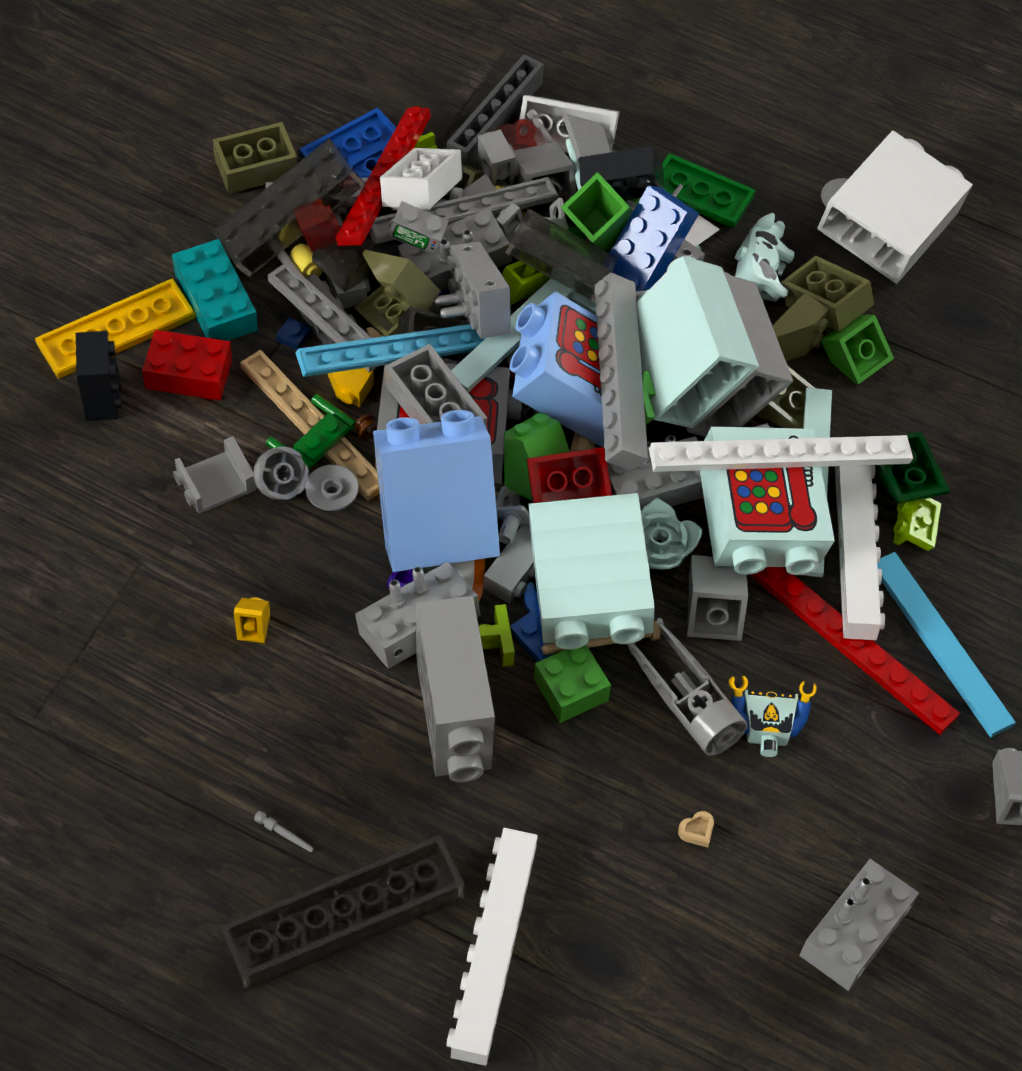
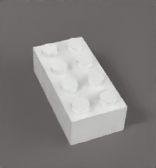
M412 149L380 177L382 207H391L392 210H398L401 201L422 210H430L462 179L461 150Z

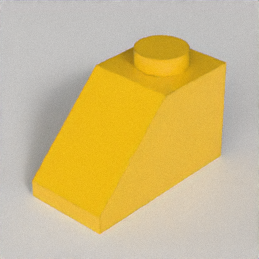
M364 368L327 373L336 397L346 404L360 407L374 385L373 370L369 373Z
M257 597L240 599L234 608L237 640L265 643L270 619L269 601H264Z

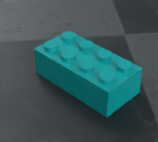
M219 239L172 254L174 273L189 304L196 313V318L206 338L229 341L258 331L256 310Z

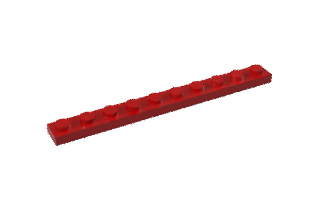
M414 106L406 109L336 235L338 246L363 244L382 209L380 177L414 149L431 117L429 108Z
M766 567L758 573L748 574L939 735L958 719L960 713L873 640L843 638L842 615L796 576L788 573L785 567Z

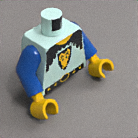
M732 676L729 679V686L734 690V694L731 695L732 705L748 723L745 731L747 741L749 743L761 744L760 753L762 756H776L778 745H787L789 738L796 737L807 723L811 707L809 699L816 693L817 687L815 683L813 691L806 694L803 692L805 682L803 681L799 686L802 696L801 699H798V694L745 690L748 686V680L745 676H742L741 687L736 688L734 685L735 678Z

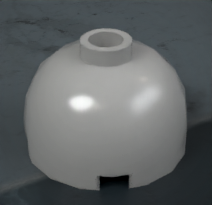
M276 447L264 452L257 459L253 474L255 484L261 493L276 500H288L300 494L308 482L309 472L307 465L304 464L301 458L302 455L290 447Z

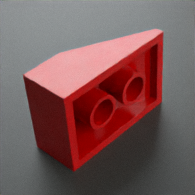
M604 447L526 459L533 503L612 496Z

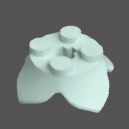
M657 497L646 504L641 510L649 569L664 570L678 567L682 560L698 545L702 529L695 522L689 520L679 521L675 510L668 503Z

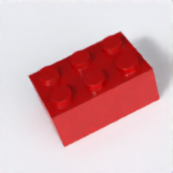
M154 330L142 369L145 389L221 401L232 363L230 341Z

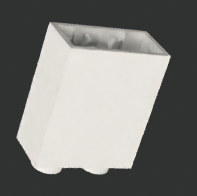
M892 130L829 200L817 229L897 284L958 214L973 184L964 179L962 173L955 167L945 166L927 154L917 141L905 139Z

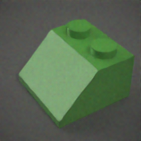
M860 315L840 332L834 330L821 339L830 362L855 384H860L894 359L875 315Z

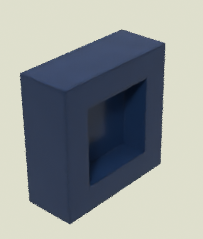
M288 318L276 334V341L298 350L310 336L311 327Z

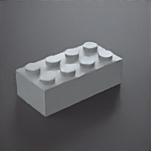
M430 344L385 366V386L409 418L418 420L419 425L441 422V416L449 411L467 410L472 412L474 417L481 416L487 429L486 415Z

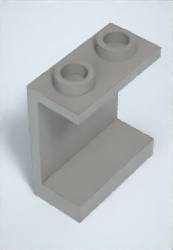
M233 436L224 440L225 452L185 468L180 458L175 459L176 471H173L174 478L178 486H184L186 501L189 506L194 505L198 514L257 490L253 477L254 472Z

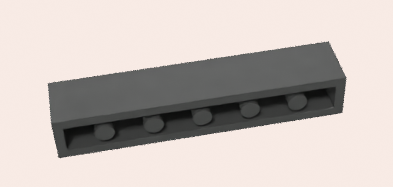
M523 54L448 140L446 149L461 150V162L472 166L477 161L478 136L500 129L502 131L521 109L523 96L533 95L543 84L544 64Z

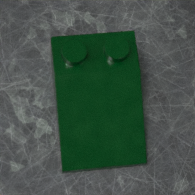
M922 431L906 434L913 456L910 464L875 465L877 481L898 504L950 493V489Z

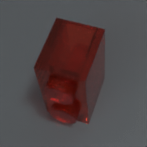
M321 198L293 210L311 252L337 242L336 231L340 230V226L330 206H324Z

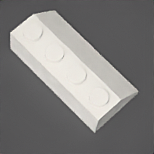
M524 95L515 143L529 146L548 144L540 131L536 130L532 124L534 122L527 116V113L532 109L538 114V119L541 118L543 121V126L553 141L557 142L561 149L567 153L566 140L570 137L563 116L571 115L601 123L606 131L610 130L614 139L620 111Z

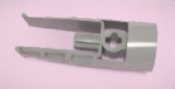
M658 618L657 623L661 634L701 686L697 688L684 671L676 673L675 678L671 682L683 696L681 700H678L674 692L634 643L627 644L630 654L635 657L661 698L707 756L720 754L729 749L743 736L748 723L706 670L664 626L663 620ZM711 691L715 693L719 701L713 702ZM688 710H690L693 718L691 724L683 715Z

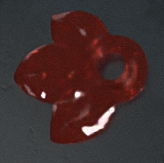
M520 119L514 124H504L497 129H501L505 139L513 147L514 151L538 146L534 139L536 134L534 124L527 119ZM521 127H527L528 132L526 135H520L519 130Z

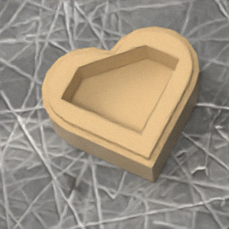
M700 811L694 814L693 818L682 820L678 828L679 837L683 841L708 847L714 826L713 816L706 811Z

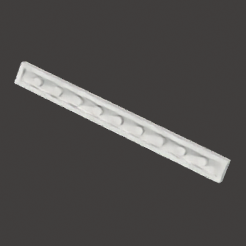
M907 435L651 443L649 447L653 472L910 464L913 459Z

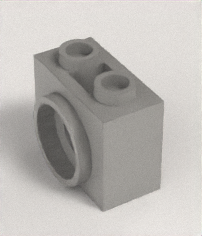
M501 129L478 136L477 169L485 172L494 187L514 185V177L519 175V165L515 151L505 139Z

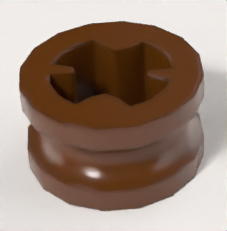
M366 414L355 422L354 429L359 432V436L362 439H369L373 437V431H377L378 421H375V417L372 414Z

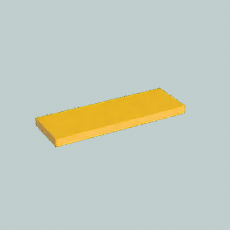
M171 278L36 337L35 341L56 377L60 379L76 372V333L108 330L109 341L115 342L117 354L152 338L154 330L168 331L195 319L196 313L174 279Z

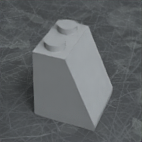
M557 142L515 150L519 165V175L514 177L516 184L549 177L559 194L558 198H563V204L576 193L574 164ZM555 201L533 206L530 209L529 216L542 217L550 215L549 207Z
M691 555L688 585L687 637L742 641L748 601L747 575L735 572L734 567L714 566V559L711 556Z
M1005 748L998 750L992 762L997 824L1022 825V751H1017L1014 748Z

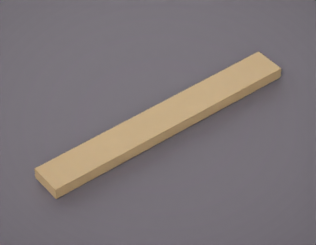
M261 350L240 362V368L304 435L324 417L314 404ZM345 437L324 455L333 465L343 466L356 476L359 486L358 491L367 501L380 493L377 470Z

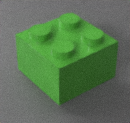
M587 645L577 649H565L535 663L534 681L559 723L609 701L611 684Z

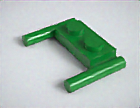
M315 394L311 402L327 414L294 444V450L302 455L301 458L309 471L350 430L354 429L356 422L319 394ZM272 436L266 441V445L271 449L286 447Z

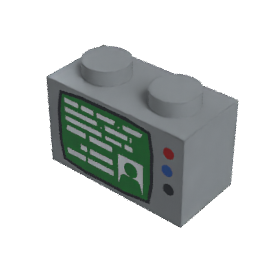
M401 201L387 236L435 255L449 221Z

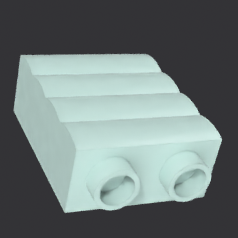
M638 493L529 504L530 535L543 644L555 643L561 649L571 650L585 646L589 639L611 637L615 643L630 644L641 640L647 633H653L654 600Z

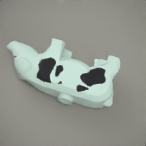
M770 213L757 221L735 255V259L738 260L735 277L755 282L763 300L777 302L779 298H786L788 294V289L783 287L778 279V276H782L786 264L779 260L790 263L794 258V251L788 249L780 241L785 225L782 221L775 223V214Z

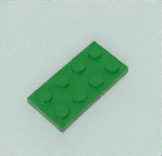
M669 153L662 163L665 191L672 194L681 184L683 188L677 195V199L701 215L733 229L755 196L756 190Z

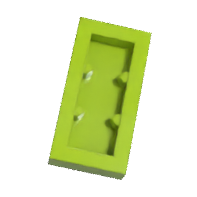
M506 604L495 605V625H479L482 648H499L502 666L514 665L515 651Z

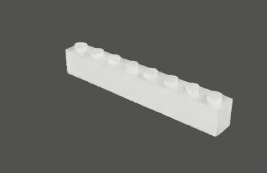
M875 465L835 466L843 638L877 640L879 630H883L885 626V614L880 613V607L883 606L884 598L883 591H879V585H881L882 569H877V563L880 562L881 556L880 547H876V542L879 539V526H875L874 520H877L878 506L873 504V499L876 498V484H872V479L875 476Z
M503 828L501 838H495L492 854L497 855L495 864L490 863L486 880L491 881L489 891L483 890L480 907L484 908L482 917L476 918L473 934L478 935L476 945L470 944L467 962H471L469 972H463L460 990H465L463 1000L456 1001L453 1018H457L458 1021L456 1029L450 1028L446 1046L451 1047V1058L487 1066L538 838L536 834Z

